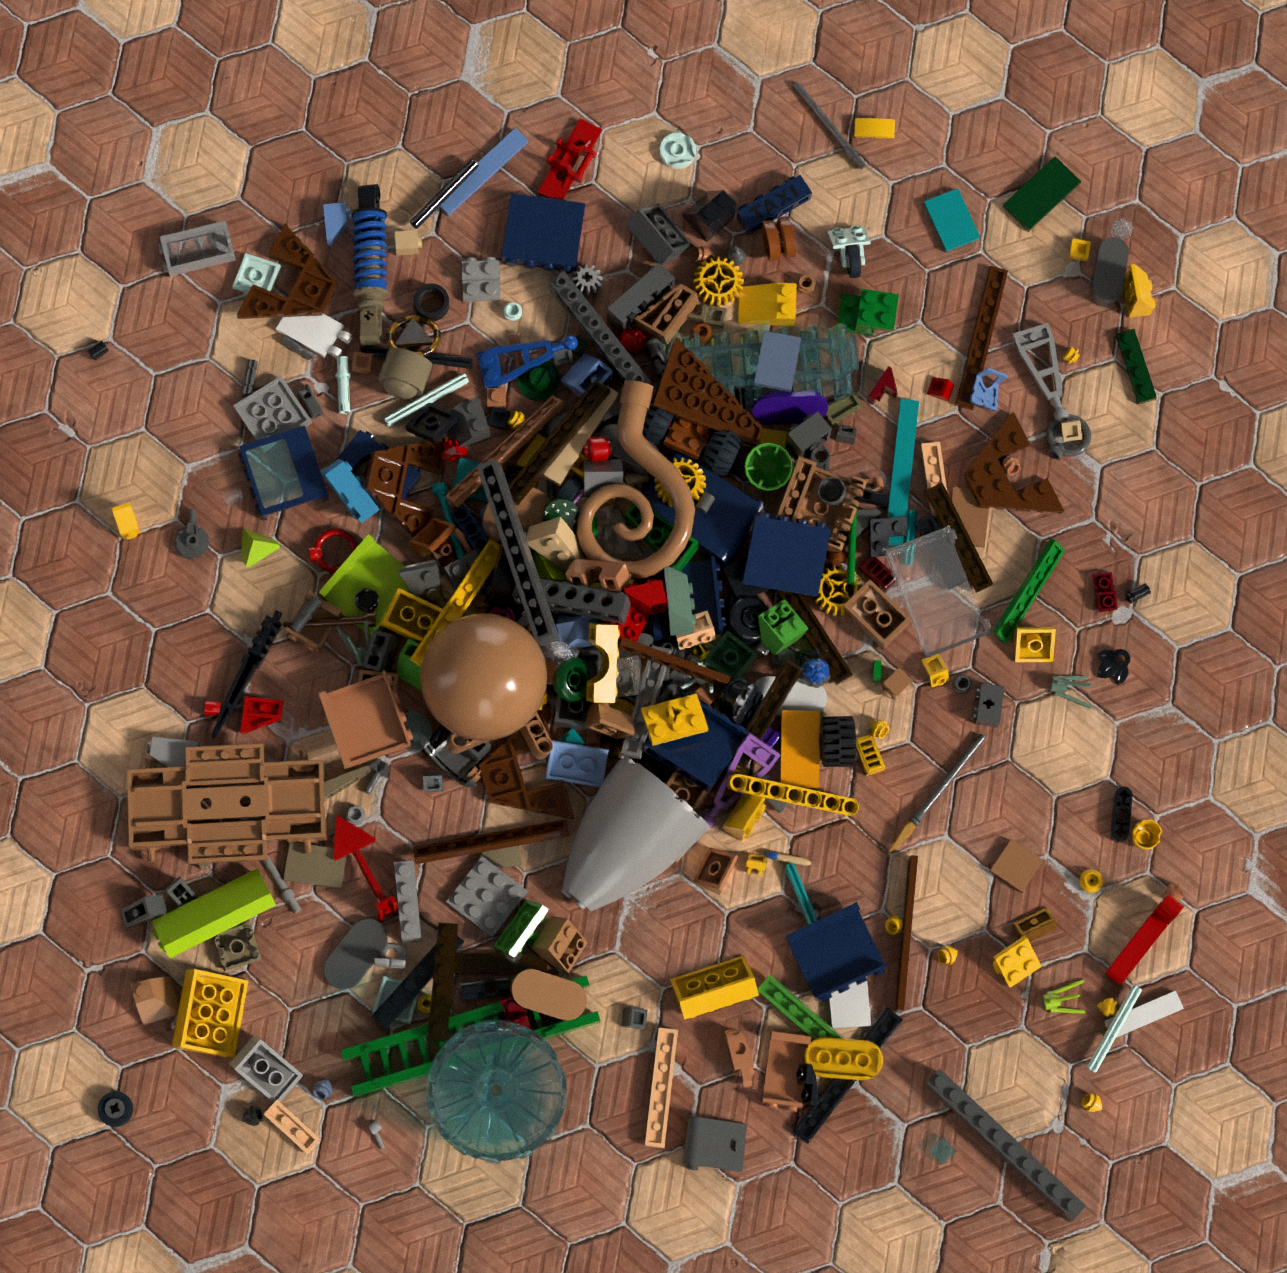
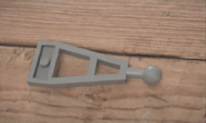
M1046 323L1013 333L1012 338L1018 354L1046 400H1052L1055 420L1065 422L1069 417L1067 409L1062 407L1059 397H1062V388L1055 341L1049 324ZM1048 344L1052 367L1037 371L1026 350ZM1053 375L1055 391H1049L1042 379L1043 377Z

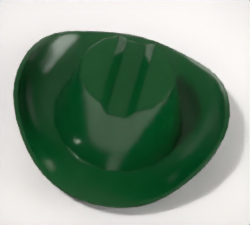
M546 361L517 377L519 389L525 397L533 401H542L551 397L560 386L561 376L558 369L552 363Z
M572 657L565 660L553 674L552 681L555 692L567 701L577 702L582 700L586 696L587 681L590 680V673L580 658Z

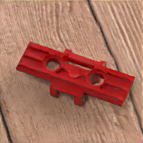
M580 118L566 143L559 137L554 154H549L546 159L548 165L552 167L538 193L550 199L563 200L574 181L581 183L584 172L592 158H595L597 155L592 149L603 129ZM582 142L584 145L576 146L575 143ZM580 155L585 156L576 173L573 172L572 169ZM558 173H565L567 178L564 181H559L556 175Z

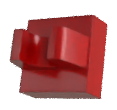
M448 440L443 443L444 452L440 455L442 461H456L467 455L468 452L466 447H460L457 440L453 442Z

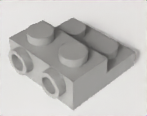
M486 257L484 261H477L476 258H466L465 261H462L463 302L501 301L499 260H495L494 257Z

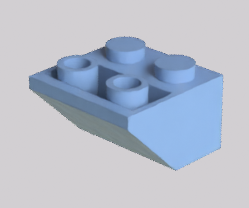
M584 353L564 375L561 383L580 398L594 380L607 385L613 379V370L601 360Z

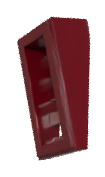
M869 556L858 566L884 593L899 580L876 557ZM873 561L874 564L867 569L866 566ZM878 566L880 569L872 574L871 571ZM883 571L885 574L878 579L877 576ZM889 577V580L883 584L882 581Z

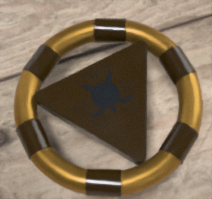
M409 315L396 320L386 334V342L389 349L408 347L409 350L418 351L422 346L430 345L419 352H415L423 357L432 354L441 341V331L438 325L430 318L421 315ZM417 322L428 325L433 330V342ZM408 323V325L406 326V328L394 344L395 331L399 327Z

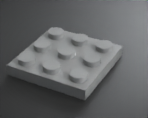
M282 376L233 405L256 441L312 424L311 419ZM285 440L273 442L260 448L266 453Z
M481 856L446 903L493 938L527 895L528 891Z

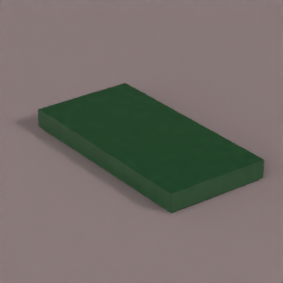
M1055 156L1010 197L1002 207L1029 232L1081 184V180Z

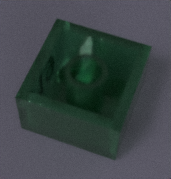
M727 630L705 657L703 664L706 665V668L730 676V682L735 678H742L755 662L758 654Z

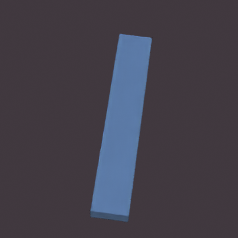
M516 128L512 130L478 162L479 167L448 197L440 208L448 216L451 215L528 144L529 140Z

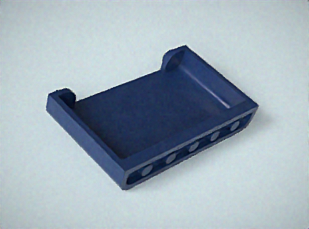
M673 450L667 459L674 463V458L680 462L683 457L685 463L689 459L692 460V465L697 463L698 469L703 470L702 475H705L706 478L704 481L706 483V488H703L704 492L715 497L706 514L695 508L691 537L698 541L700 550L709 556H715V560L727 566L752 534L755 519L754 513L759 514V511L766 512L765 504L759 499L754 500L689 456ZM681 471L683 475H690V477L693 476L688 472ZM653 476L641 493L650 502L653 511L674 524V507H670L668 502L663 503L662 498L658 497L657 493L659 491H655L657 484H655V477ZM693 499V501H694V506H695L698 501L695 500V499Z

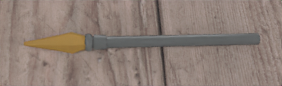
M979 734L926 802L909 818V822L902 827L889 853L912 835L915 827L919 826L927 811L985 741L986 737Z

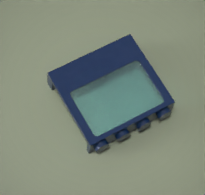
M305 425L240 446L241 452L238 453L241 464L245 463L247 469L243 471L246 480H251L253 486L249 488L252 499H257L258 504L255 505L258 516L262 515L264 521L267 520V515L320 498L322 502L329 500Z

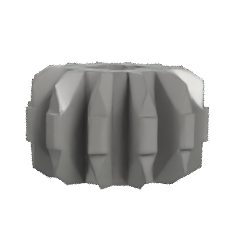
M584 264V269L578 266L577 271H573L572 276L574 278L571 280L580 289L582 294L586 292V295L590 296V291L596 294V288L602 287L600 282L603 281V277L599 276L601 271L595 270L594 265L588 268V265Z

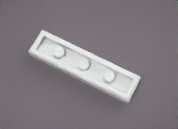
M1173 991L1131 1009L1116 1038L1183 1010L1184 1008L1177 992ZM1114 1017L1104 1021L1107 1030Z

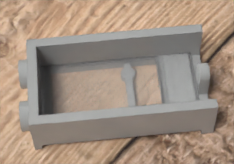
M226 221L160 236L161 243L158 244L160 255L164 254L165 260L162 261L164 271H168L170 277L236 261Z

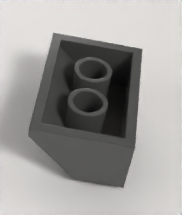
M659 203L638 209L626 223L630 232L638 238L642 246L653 256L654 261L662 266L671 263L693 246Z

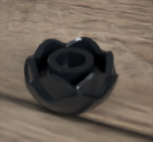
M363 588L356 594L355 603L359 610L371 612L377 608L379 597L376 591Z

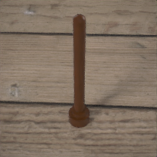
M367 612V614L359 617L309 619L304 627L364 624V621L368 622V627H376L375 612ZM294 620L284 621V628L286 626L291 628L290 625Z

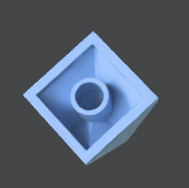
M568 613L558 615L557 629L562 650L594 646L588 643L589 623H598V619Z

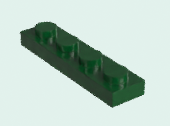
M1135 329L1116 333L1115 336L1138 405L1156 400L1157 396Z

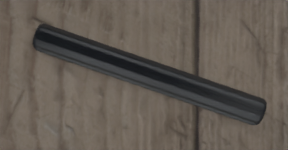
M470 159L410 220L413 228L418 229L479 167L477 161Z

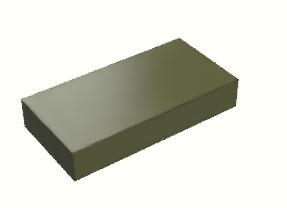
M852 390L828 405L825 418L832 426L862 408L863 405Z

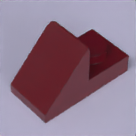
M890 366L887 367L869 394L868 403L874 405L876 400L880 402L885 392L896 398L898 392Z
M512 995L500 999L512 1036L531 1030L524 1007L519 1006L514 1001Z

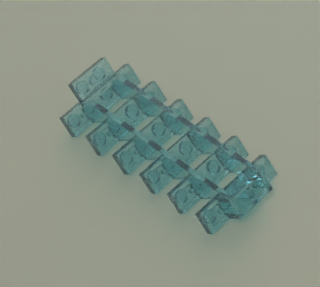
M841 323L828 329V338L818 339L817 327L812 325L798 331L799 337H801L799 353H801L802 371H795L793 381L804 384V391H815L823 397L822 379L833 382L835 400H843L852 396L851 373L859 370L855 334H847L846 325ZM781 327L773 331L774 333L788 335L787 328ZM752 329L740 335L741 344L730 345L729 332L725 331L712 337V346L701 347L700 335L696 333L682 339L684 346L689 351L691 350L701 362L702 357L713 359L714 378L718 382L720 381L725 390L729 391L734 397V385L746 388L747 406L752 407L753 402L757 401L764 394V387L754 385L762 343H759L758 330ZM819 349L830 351L831 369H821ZM731 355L742 357L744 375H733ZM775 389V393H777V392H787V391H782V390H777V389Z

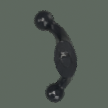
M820 649L798 651L795 658L797 665L801 667V660L805 656H818Z

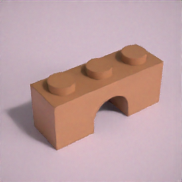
M574 559L565 573L568 582L572 585H586L589 587L593 582L600 581L603 589L610 592H621L630 579L624 562Z

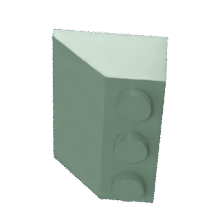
M667 566L664 568V580L670 635L693 633V626L697 625L696 614H692V610H695L694 598H690V594H693L692 582L688 583L686 574Z

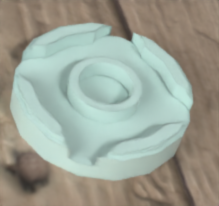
M674 132L664 137L659 146V155L662 162L668 167L683 169L694 161L696 145L691 137L681 132Z

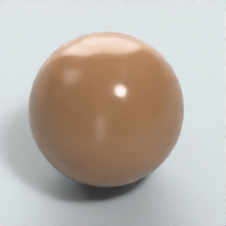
M471 614L449 623L432 639L422 659L420 685L428 709L446 729L467 739L478 741L496 740L520 730L539 710L547 687V667L544 655L537 641L520 624L500 615Z

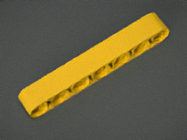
M731 774L726 780L727 787L730 790L848 816L855 815L859 810L858 802L848 797L742 774ZM736 777L741 780L738 788L733 786V779ZM755 781L759 783V790L756 792L751 788L752 783ZM775 785L778 788V793L772 796L770 789ZM792 789L797 793L794 800L789 798V792ZM813 793L815 796L814 803L809 804V802L807 801V797L809 794ZM831 797L834 804L831 808H828L826 800ZM848 801L852 804V809L849 812L844 808L845 803Z

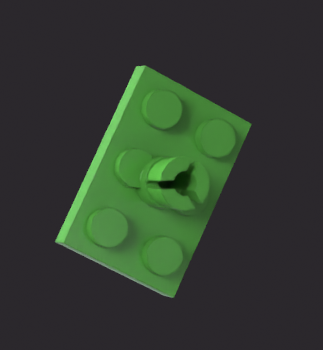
M527 899L493 947L511 957H515L522 951L525 942L532 947L540 935L534 929L544 920L548 909L541 904Z

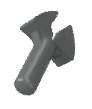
M381 759L369 765L373 774L364 788L366 794L372 792L380 777L388 778V763H386L383 770L378 772L377 767Z

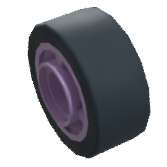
M572 476L559 489L555 498L569 499L576 504L584 492V483L575 476Z

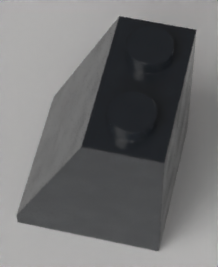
M724 190L708 191L685 211L682 217L708 242L734 219L736 202Z

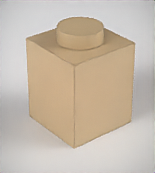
M417 230L395 231L396 255L419 254V248H422V237L418 236Z

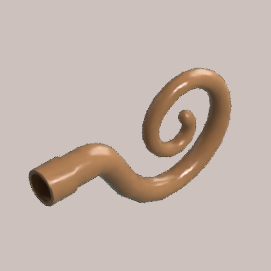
M624 380L617 422L619 442L623 450L654 476L671 497L675 510L674 527L661 549L648 558L639 561H622L604 552L592 532V521L595 512L609 499L616 497L627 498L640 510L641 523L637 528H627L623 523H617L614 526L615 533L622 539L630 541L642 539L652 529L654 514L646 497L630 485L616 483L603 486L593 492L582 505L577 519V538L583 553L589 560L624 562L629 574H631V579L640 580L659 574L665 567L673 564L685 549L692 534L695 506L690 487L675 465L654 448L643 436L646 412L650 407L654 386L639 381Z

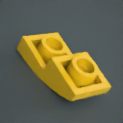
M855 118L854 137L894 139V119Z

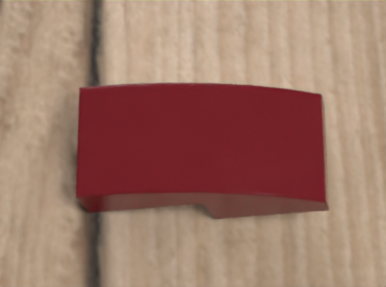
M1112 572L1092 574L1098 612L1118 610Z

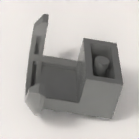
M451 731L449 737L436 750L430 744L429 739L421 733L422 747L448 776L464 787H477V784L472 779H467L464 776L490 752L491 744L488 741L461 753L454 754L447 748V742L453 734ZM454 739L456 745H461L459 740Z

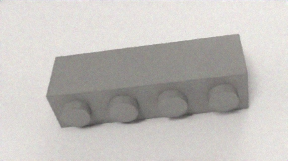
M414 861L394 862L402 943L422 941Z

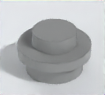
M351 806L346 812V819L353 825H359L365 820V811L360 806Z

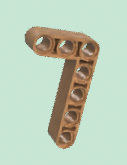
M536 712L534 717L520 731L532 755L536 759L542 760L553 749V743ZM530 728L535 729L537 734H533ZM453 733L447 742V748L451 753L458 754L487 741L467 739ZM454 739L459 740L461 745H456ZM539 745L543 746L546 751H541Z

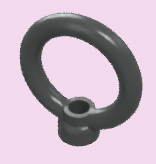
M1069 414L1066 420H1080L1084 439L1081 445L1074 449H1065L1062 444L1055 441L1054 430L1061 422H1058L1055 418L1050 422L1047 427L1046 438L1050 446L1048 454L1052 458L1060 460L1062 456H1077L1088 448L1091 442V431L1088 424L1082 418Z

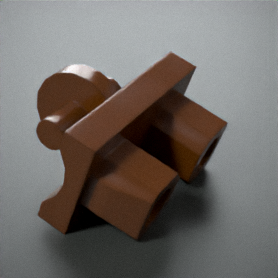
M447 540L431 554V557L437 562L443 574V567L458 560Z

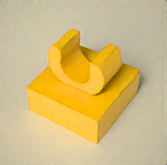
M748 853L747 873L750 875L752 869H757L758 877H760L762 870L765 871L767 857Z

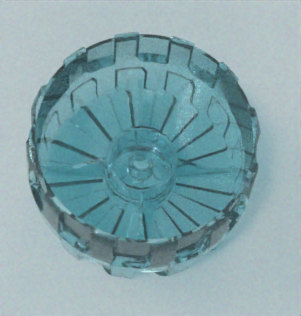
M489 1019L462 1028L450 1036L432 1062L427 1079L426 1094L431 1118L440 1134L453 1148L463 1155L483 1160L486 1163L500 1164L501 1161L516 1158L524 1159L532 1155L533 1151L547 1139H551L558 1129V1124L566 1107L567 1084L559 1057L541 1035L517 1022ZM497 1084L502 1087L499 1094L491 1092L493 1085Z

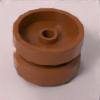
M789 217L778 218L777 228L773 220L762 221V237L768 260L770 262L779 260L781 252L785 258L796 257L795 236Z

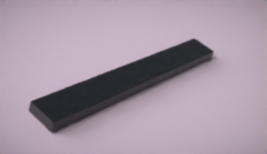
M887 1008L863 1040L871 1041L881 1049L903 1019ZM833 1078L819 1096L818 1105H812L792 1132L808 1144L857 1080Z

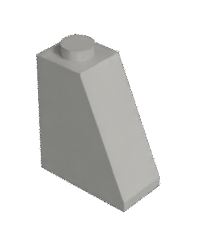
M152 736V741L148 742L147 753H150V757L165 768L186 767L185 747H200V744L195 741Z

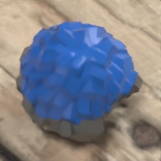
M812 658L801 666L803 671L800 677L809 687L819 688L824 683L826 684L831 677L829 665L820 658Z

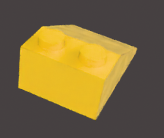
M1131 264L1123 284L1128 318L1151 315L1155 308L1154 297L1151 298L1150 292L1152 291V282L1148 280L1146 272L1136 264Z
M771 283L744 286L743 290L739 292L738 324L794 326L797 284Z

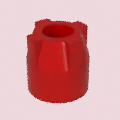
M206 700L204 716H219L221 702Z

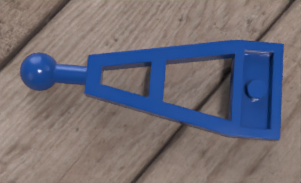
M568 335L562 342L552 344L549 340L493 347L478 352L477 357L485 388H494L508 383L555 357V351L562 349L574 350L578 345L577 338L573 335ZM546 348L547 353L531 360L529 350ZM522 351L525 364L503 376L498 354Z

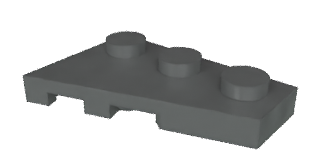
M436 562L398 569L413 595L442 609L445 607Z

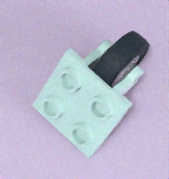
M854 225L851 228H834L831 231H827L833 249H840L841 264L843 268H847L849 277H860L861 266L865 265L863 245L871 244L865 227Z

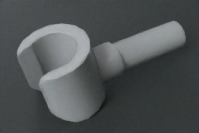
M374 1121L369 1125V1130L376 1138L380 1149H383L385 1146L378 1134L382 1127L377 1121Z

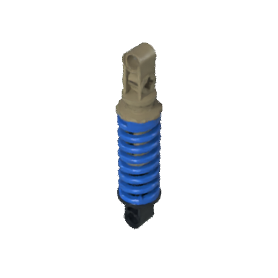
M378 184L358 186L359 209L352 212L353 225L355 226L353 228V243L355 245L353 248L355 254L353 258L355 264L353 268L355 273L353 278L355 282L353 297L359 299L360 341L363 346L382 344V309H384L382 299L388 297L387 281L382 279L387 276L386 270H383V268H386L387 262L382 260L387 257V253L383 251L387 244L381 241L387 237L386 233L383 232L386 229L385 220L387 212L380 209L381 194Z

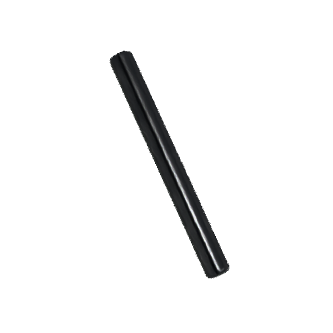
M362 345L361 352L373 354V357L385 358L389 347ZM432 353L425 357L432 364L471 369L473 359L470 357Z

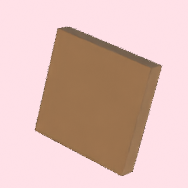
M1011 839L990 872L1023 893L1044 860Z

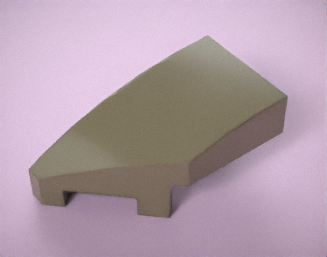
M704 304L701 306L702 308L688 315V318L693 321L705 322L710 326L723 328L728 311L727 308Z
M519 846L480 852L481 856L489 859L496 867L506 868L522 865Z

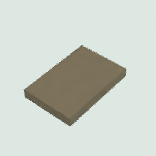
M289 843L284 881L342 889L347 856L334 861V848L311 845L312 854L308 855L307 847V855H304L303 843Z

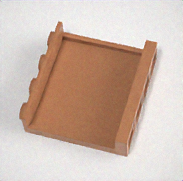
M385 670L382 671L383 674L338 690L326 693V691L318 693L345 769L411 746L410 740L413 739L410 728H405L404 722L407 720L404 711H399L397 704H400L397 692H392L391 686H394L391 675H386Z

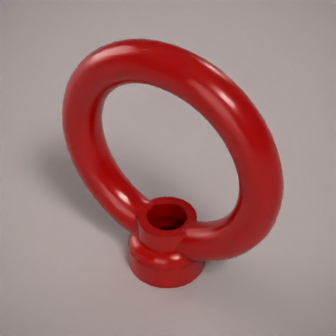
M330 529L323 532L316 539L314 546H309L310 562L316 561L323 570L335 573L340 566H332L326 563L322 558L321 547L326 539L339 536L349 542L352 553L357 548L358 543L345 530Z

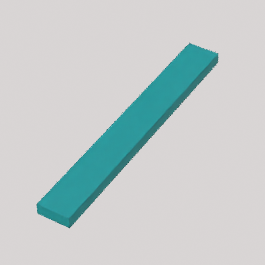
M900 399L887 517H907L919 401ZM904 536L889 537V546L903 547Z

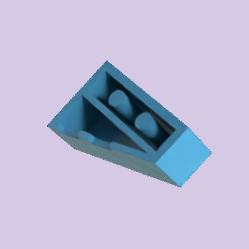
M338 459L321 471V474L351 516L360 523H363L380 509L374 503V498L362 487L364 484L359 477H355L351 471L353 469L347 461L343 462Z

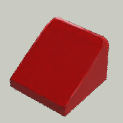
M933 377L927 395L949 401L954 384L949 379Z

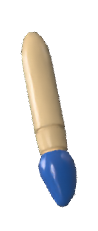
M775 851L764 852V855L772 860L777 859L802 866L811 864L805 858Z

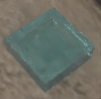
M944 1137L929 1150L941 1165L957 1152Z

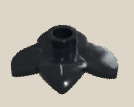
M1105 649L1096 655L1097 659L1102 662L1098 669L1099 678H1110L1113 676L1118 685L1127 679L1129 675L1127 666L1131 658L1126 650L1118 649L1112 651ZM1119 655L1124 656L1123 662H1118L1117 657Z

